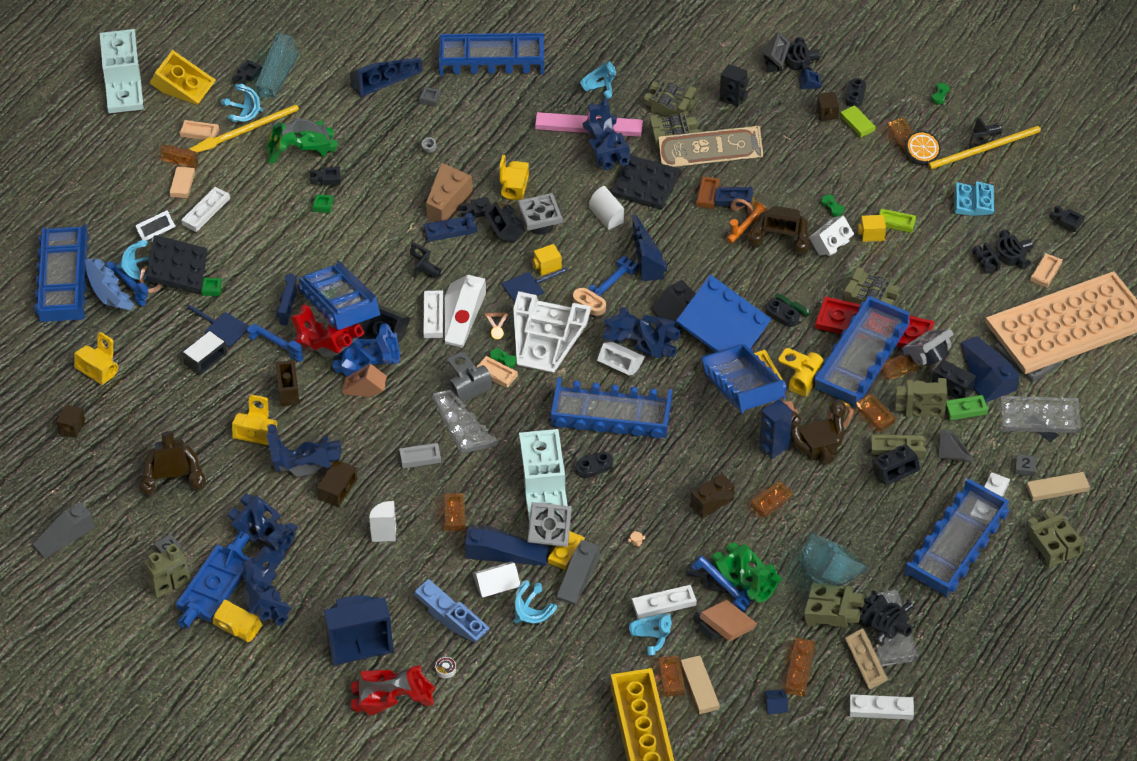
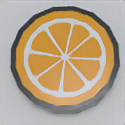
M917 131L908 137L904 149L909 160L924 166L936 161L940 155L941 147L934 135L925 131Z

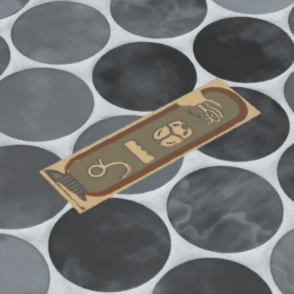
M760 126L658 137L661 163L673 167L763 157Z

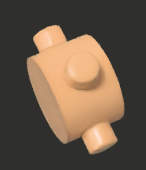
M633 531L628 542H631L633 546L639 547L642 544V540L645 539V535L642 536L640 532Z

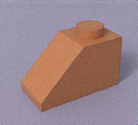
M368 364L345 378L341 392L346 395L372 397L380 394L385 389L387 376L372 364Z

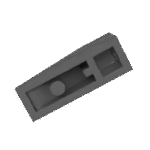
M81 502L64 511L33 543V547L43 558L48 557L93 530L92 514Z
M584 540L580 541L568 566L557 599L576 606L600 561V546Z

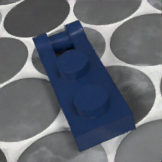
M468 213L463 217L424 224L427 241H436L477 232L478 229L476 223H474L473 214Z
M287 274L285 276L286 288L284 292H281V305L277 306L276 316L279 317L280 325H288L296 297L297 285L294 274Z

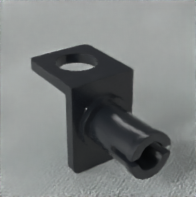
M980 117L977 118L973 129L974 133L971 136L968 147L974 148L988 143L991 135L1001 134V125L999 123L985 125ZM977 138L980 139V142L974 143Z
M415 242L411 244L410 255L420 261L415 266L413 277L417 278L424 271L437 279L442 272V268L430 263L431 251ZM415 249L420 250V251L422 252L423 256H422V255H419V254L415 251Z
M709 558L708 562L713 565L712 558ZM688 564L686 576L703 579L706 590L728 593L724 587H718L715 584L716 580L703 567L699 570H694L691 567L692 564Z

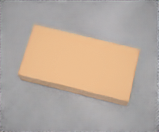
M184 120L180 130V137L205 140L209 137L215 138L219 131V125Z
M176 168L170 189V197H189L195 168Z
M1045 253L1032 274L1030 282L1048 288L1063 260Z
M487 356L477 366L485 365L491 375V380L505 388H508L518 376L517 371Z

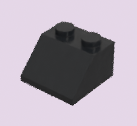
M680 280L666 288L651 311L657 317L673 320L675 322L674 327L682 330L684 328L678 325L676 320L696 293L683 280Z
M378 304L380 315L363 321L362 329L364 334L358 339H376L379 335L380 326L388 324L392 333H397L399 343L406 333L411 317Z

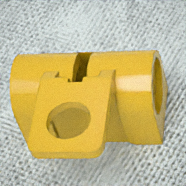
M502 155L499 167L500 182L502 184L501 195L510 200H523L529 177V163L512 161L506 167V157Z
M99 332L97 334L96 349L86 345L74 353V368L101 385L112 379L118 371V364L112 361L113 340L104 333ZM102 339L106 340L109 347L103 344Z
M786 348L778 359L780 363L795 369V373L789 381V390L806 397L815 385L814 376L816 372L821 371L823 368V358L817 353L810 352L806 356ZM794 355L796 359L794 361H787L785 356Z
M249 396V413H238L232 422V436L234 439L269 446L266 436L268 433L267 425L273 424L277 428V421L268 419V399L266 397ZM254 401H260L264 407H256Z
M227 600L223 601L213 617V624L246 642L252 641L262 627L258 616Z

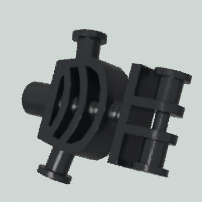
M797 37L794 43H790L784 61L792 70H801V73L805 69L811 71L810 61L820 60L819 49L808 50L805 40L802 37ZM764 55L767 71H776L778 65ZM778 66L779 72H782V67Z
M1002 230L999 233L1000 238L996 243V252H993L986 242L983 245V252L982 247L977 245L972 249V253L976 255V260L980 262L981 267H985L987 274L992 273L995 269L1000 271L1001 262L1007 266H1015L1020 263L1021 268L1026 269L1031 263L1029 259L1026 260L1025 258L1027 251L1033 249L1032 241L1026 239L1019 242L1015 235L1009 236V230Z
M872 590L871 596L864 599L866 604L863 607H858V609L860 610L859 622H862L866 627L872 622L874 629L878 633L877 637L873 638V641L883 646L885 638L893 639L897 633L908 637L912 633L913 627L907 623L910 620L907 613L911 609H915L914 605L908 599L902 607L895 602L888 603L882 594L880 595Z

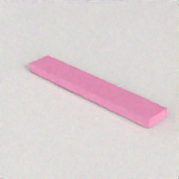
M537 112L535 129L589 133L582 125L588 116ZM617 118V123L614 124L613 129L617 133H622L623 136L641 137L643 120Z

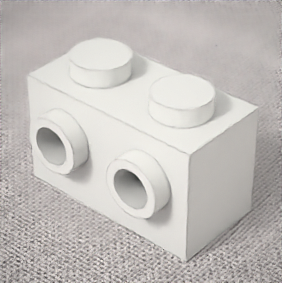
M843 215L829 220L809 236V239L819 256L826 254L830 256L837 252L839 246L847 244L850 241L849 238L854 233Z

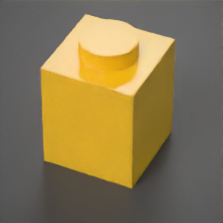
M884 215L862 216L861 223L858 224V234H861L862 241H885L886 226Z
M552 244L534 250L532 264L542 276L562 269V256L556 246Z

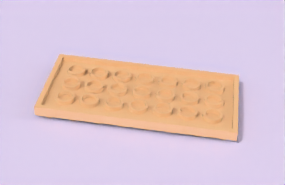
M1113 271L986 317L985 323L1023 373L1027 374L1137 333V299Z

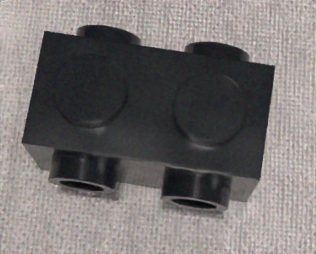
M730 64L727 65L720 77L719 100L739 107L742 101L746 100L748 96L746 88L749 82L747 70Z
M495 201L484 214L497 236L504 242L508 241L514 244L525 232L521 225L522 221L516 217L515 210L511 205Z
M944 359L933 370L931 383H938V378H946L947 394L953 398H967L973 393L976 376Z
M906 444L872 459L874 474L885 486L920 471L917 454Z

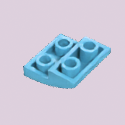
M976 181L975 185L971 186L956 182L954 186V212L956 214L974 216L993 214V185Z

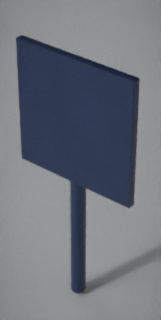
M561 269L537 280L534 279L530 272L503 282L502 286L514 302L516 301L518 291L539 296L544 294V291L538 283L564 273L568 269Z
M188 305L190 310L213 323L205 333L210 330L224 340L229 348L247 332L249 326L227 312L215 321L193 306Z

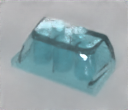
M812 532L808 537L800 564L807 570V574L812 576L813 580L822 584L826 582L837 587L851 582L861 573L865 575L869 568L846 547Z

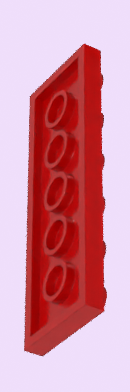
M824 297L815 328L842 334L844 329H848L850 326V320L853 315H857L859 312L860 304ZM872 313L864 327L890 337L898 323ZM910 316V325L896 347L903 348L927 331L933 330L935 321ZM861 333L857 336L860 339L882 343Z

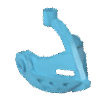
M610 61L604 63L580 81L581 86L585 91L606 86L607 91L603 94L607 100L613 97L610 83L616 76L615 67ZM604 77L602 81L597 82L598 79Z
M235 84V90L243 92L245 96L244 105L224 98L220 102L224 106L230 105L243 108L239 116L229 114L227 119L232 122L248 121L259 112H263L257 93L243 84Z
M140 240L128 247L116 267L121 268L130 277L140 280L141 271L136 263L149 260V256L135 259V251L139 247L147 246L148 241Z
M524 580L518 586L515 594L514 622L516 624L521 621L540 623L548 619L557 608L555 603H549L543 610H535L528 606L533 597L542 591L541 583H535L534 590L524 602L521 596L528 588L529 581Z
M671 614L654 615L630 623L629 630L632 636L659 638L655 646L647 647V656L656 655L655 651L662 648L666 637L670 634L672 625Z

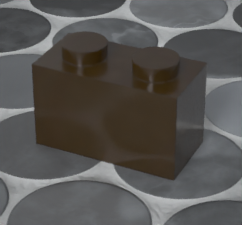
M295 360L275 362L280 405L300 404Z
M339 460L334 461L327 468L323 479L319 480L316 485L318 500L340 507L358 480L357 468Z
M721 473L691 491L690 506L703 519L734 500L735 485Z

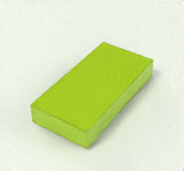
M855 105L840 112V117L860 137L875 131L876 126Z
M880 209L879 215H884L886 228L913 232L916 221L915 215Z

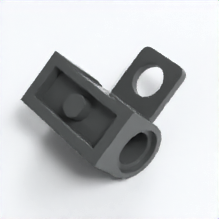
M464 352L448 358V363L457 373V377L449 380V392L458 404L492 389L491 375L485 365L476 368ZM456 359L465 360L463 365H456L454 362Z

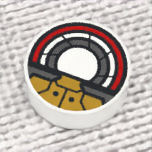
M449 657L440 658L435 665L436 674L441 678L454 676L456 673L455 661Z

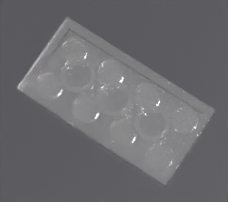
M1001 396L1002 431L1081 432L1079 398Z

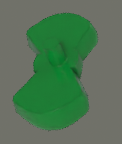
M938 83L936 85L937 92L931 96V100L933 103L941 105L944 104L945 95L950 91V87L945 83Z
M825 195L822 198L821 204L831 210L832 216L839 217L843 214L845 208L834 201V195Z
M496 348L490 353L491 359L501 361L511 369L517 363L516 356L508 355L505 351L502 352L500 348Z

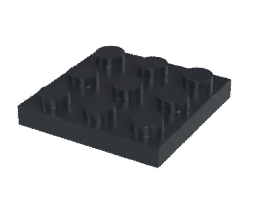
M630 155L631 160H629L628 165L624 166L611 194L615 198L663 210L681 174V169Z
M154 235L145 280L200 294L208 248Z

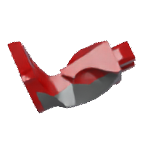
M306 304L301 306V311L298 315L291 317L297 332L295 341L307 350H316L323 357L338 355L364 334L360 324H354L340 330L329 324L327 326L328 329H325L323 322H317L310 307ZM305 321L308 323L309 328H306Z
M420 665L407 668L399 673H395L392 670L361 671L359 673V680L351 683L352 692L356 696L359 695V698L351 700V707L356 713L365 711L369 716L377 714L398 704L395 696L407 695L414 702H421L425 706L434 705L433 691H435V687L423 675Z

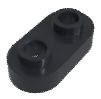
M859 78L850 80L845 99L849 107L854 105L860 107L863 104L866 91V82Z
M779 299L769 300L766 304V313L771 318L786 327L798 325L800 314L796 309Z
M599 452L582 458L576 462V474L581 478H590L609 471L613 466V457L608 452Z

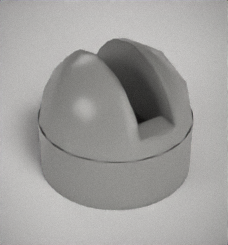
M427 137L422 141V147L425 152L433 153L436 150L437 144L434 138Z

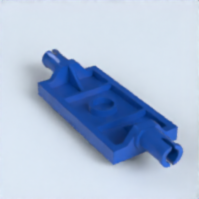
M240 531L232 544H228L226 547L216 545L176 603L177 609L184 611L177 621L181 628L188 629L195 617L213 622V617L224 600L229 599L243 578L244 567L242 563L252 560V558L242 553V549L250 540L248 534H243Z

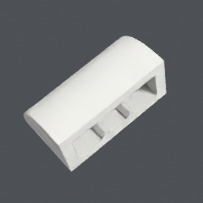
M602 186L592 195L589 201V208L609 230L624 223V208L605 186Z
M614 342L603 343L597 361L625 374L633 375L641 366L645 356Z
M394 501L382 502L375 506L370 513L372 542L396 541Z
M514 562L473 572V577L481 597L517 588L520 585Z

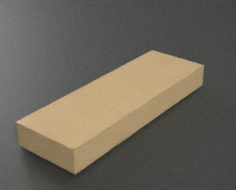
M1084 472L1030 481L1026 485L1032 501L1088 492L1090 489Z
M862 628L847 636L845 640L868 688L871 690L887 681L888 678L865 630Z
M701 655L681 660V667L699 714L719 710L720 705Z

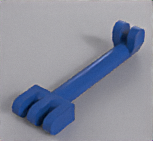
M623 256L617 261V267H619L617 271L597 289L592 284L588 290L600 296L625 272L630 275L636 272L639 264Z
M107 262L106 267L114 271V274H117L135 292L134 300L139 305L145 306V299H147L149 288L144 283L136 284L125 271L116 267L117 263Z
M257 324L247 328L250 340H254L258 335H261L289 351L290 358L297 362L303 361L301 345L294 340L288 343Z
M699 555L691 565L694 570H699L703 567L735 598L732 604L742 612L745 611L746 607L750 604L749 601H752L748 598L745 588L739 591L702 555Z

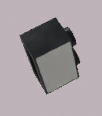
M209 330L182 351L184 365L200 376L227 355L226 342Z

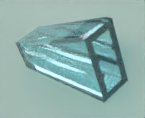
M276 33L255 85L258 94L262 97H276L297 60L299 53L293 36Z

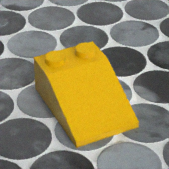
M172 50L154 73L150 84L164 94L198 105L216 80Z

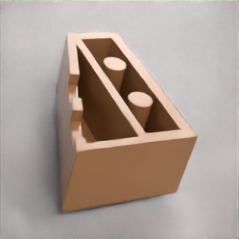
M441 163L426 202L427 218L435 222L447 220L459 207V204H462L472 192V176Z

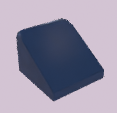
M805 69L799 75L798 79L801 89L822 87L820 74Z
M785 690L764 692L768 714L788 712V698Z

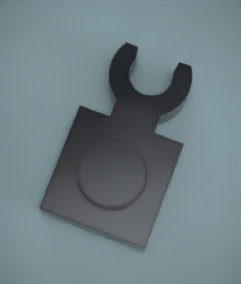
M247 60L237 69L238 74L232 77L233 83L235 84L239 81V84L246 85L247 80L252 82L262 72V66Z
M340 166L322 167V171H309L310 184H317L319 182H322L323 185L341 184Z
M488 197L470 200L471 204H459L461 217L468 213L474 214L475 218L486 216L484 213L491 207Z
M1055 206L1054 212H1050L1049 218L1054 221L1059 220L1060 226L1076 232L1084 222L1085 216L1070 209L1065 212L1060 206Z
M697 612L694 613L693 621L699 624L698 629L710 641L724 638L705 623Z

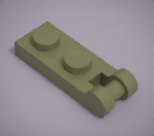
M871 435V455H881L906 444L917 454L918 458H923L926 456V448L924 447L926 440L921 435Z

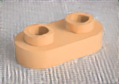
M578 288L574 291V303L591 306L590 314L594 316L605 313L606 301L586 288Z

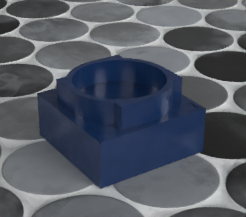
M357 595L337 599L330 609L324 610L327 642L333 666L394 653L391 620L385 597L373 598Z

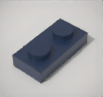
M717 187L715 205L731 206L734 199H743L752 204L753 187ZM736 203V206H746L743 203Z

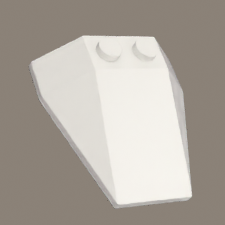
M518 291L513 308L517 366L555 373L586 327L591 306L573 303L571 308L538 301L537 295Z

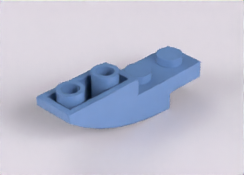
M86 258L85 265L88 278L98 298L106 305L132 310L134 303L126 293L119 290L120 287L116 285L119 279L114 275V271L105 267V263L100 259L95 258L92 260Z
M430 579L423 583L414 593V596L429 608L428 612L434 618L470 641L476 643L490 629L460 601L458 603L453 601Z

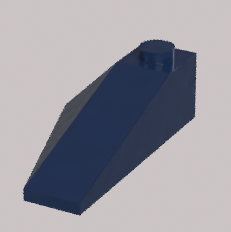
M419 57L374 63L350 72L351 86L360 97L366 96L421 73V59Z

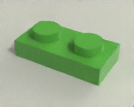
M983 395L946 401V411L950 421L988 414V408Z

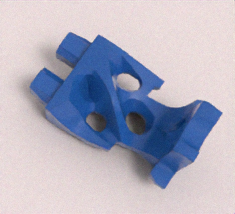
M382 324L376 339L355 340L337 355L342 360H334L333 368L335 372H344L347 377L368 364H398L400 349L397 333H392L388 324Z

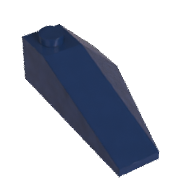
M632 215V228L641 280H663L664 272H667V263L663 261L662 253L637 215Z
M978 336L961 342L969 372L976 376L974 391L978 396L983 395L985 403L1017 391L1020 375L1009 361Z
M471 524L468 528L465 542L466 559L546 566L548 547L537 543H528L527 539L492 526Z

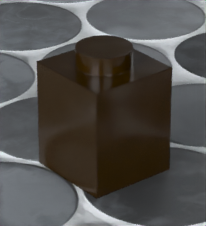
M835 92L817 94V110L821 121L838 119L839 104Z
M65 404L56 421L59 434L77 438L86 421L83 408Z

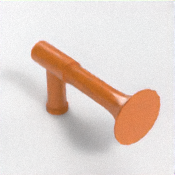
M755 202L753 213L740 226H738V220L732 219L730 221L731 234L726 238L728 243L732 244L759 217L761 212L767 211L766 207L759 202Z

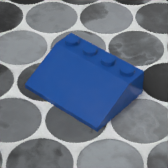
M710 274L676 320V323L715 352H719L745 344L750 349L771 321V318Z

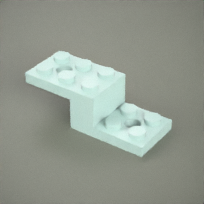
M135 29L100 33L108 113L144 109Z
M558 429L519 433L529 521L532 502L567 506L565 471ZM542 446L546 449L543 451H539L536 448Z

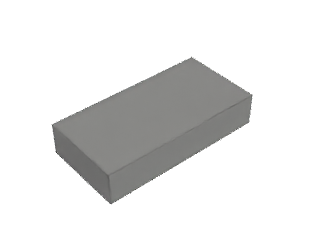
M438 443L399 448L402 468L441 463Z

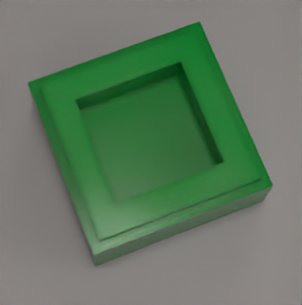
M316 194L312 206L313 212L331 213L334 196Z
M203 278L202 296H221L222 278Z

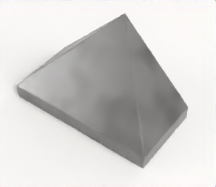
M777 32L760 52L776 65L782 67L790 42L780 32Z
M168 210L135 225L141 240L144 241L175 227Z
M947 429L941 431L938 458L967 462L975 460L955 432Z

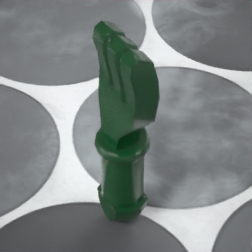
M775 294L776 298L785 301L801 314L810 315V310L797 303V301L792 302L784 295Z

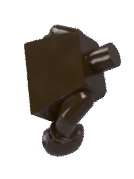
M773 206L759 214L756 225H754L748 235V242L754 248L762 246L764 231L797 236L794 252L797 255H803L809 249L808 222L800 215L797 209Z
M840 400L830 402L829 409L833 419L830 418L799 426L801 418L797 412L792 411L790 435L794 447L807 455L810 460L822 459L824 464H830L834 461L833 455L837 454V449L841 446L844 437L843 421L846 407Z
M167 431L162 433V441L155 443V448L150 449L144 460V473L139 484L140 492L145 496L154 494L156 486L153 478L161 479L179 476H189V483L193 490H202L206 486V478L199 467L197 454L188 445H184L183 440H174L173 432Z

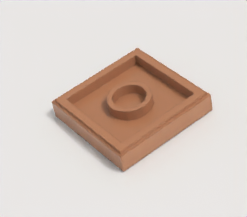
M728 600L701 612L700 618L728 641L755 629L757 624Z

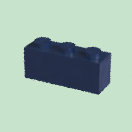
M780 399L761 412L759 448L763 454H767L771 459L781 454L790 446L793 410Z

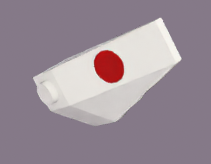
M466 275L450 283L445 295V344L463 348L486 295L485 278Z

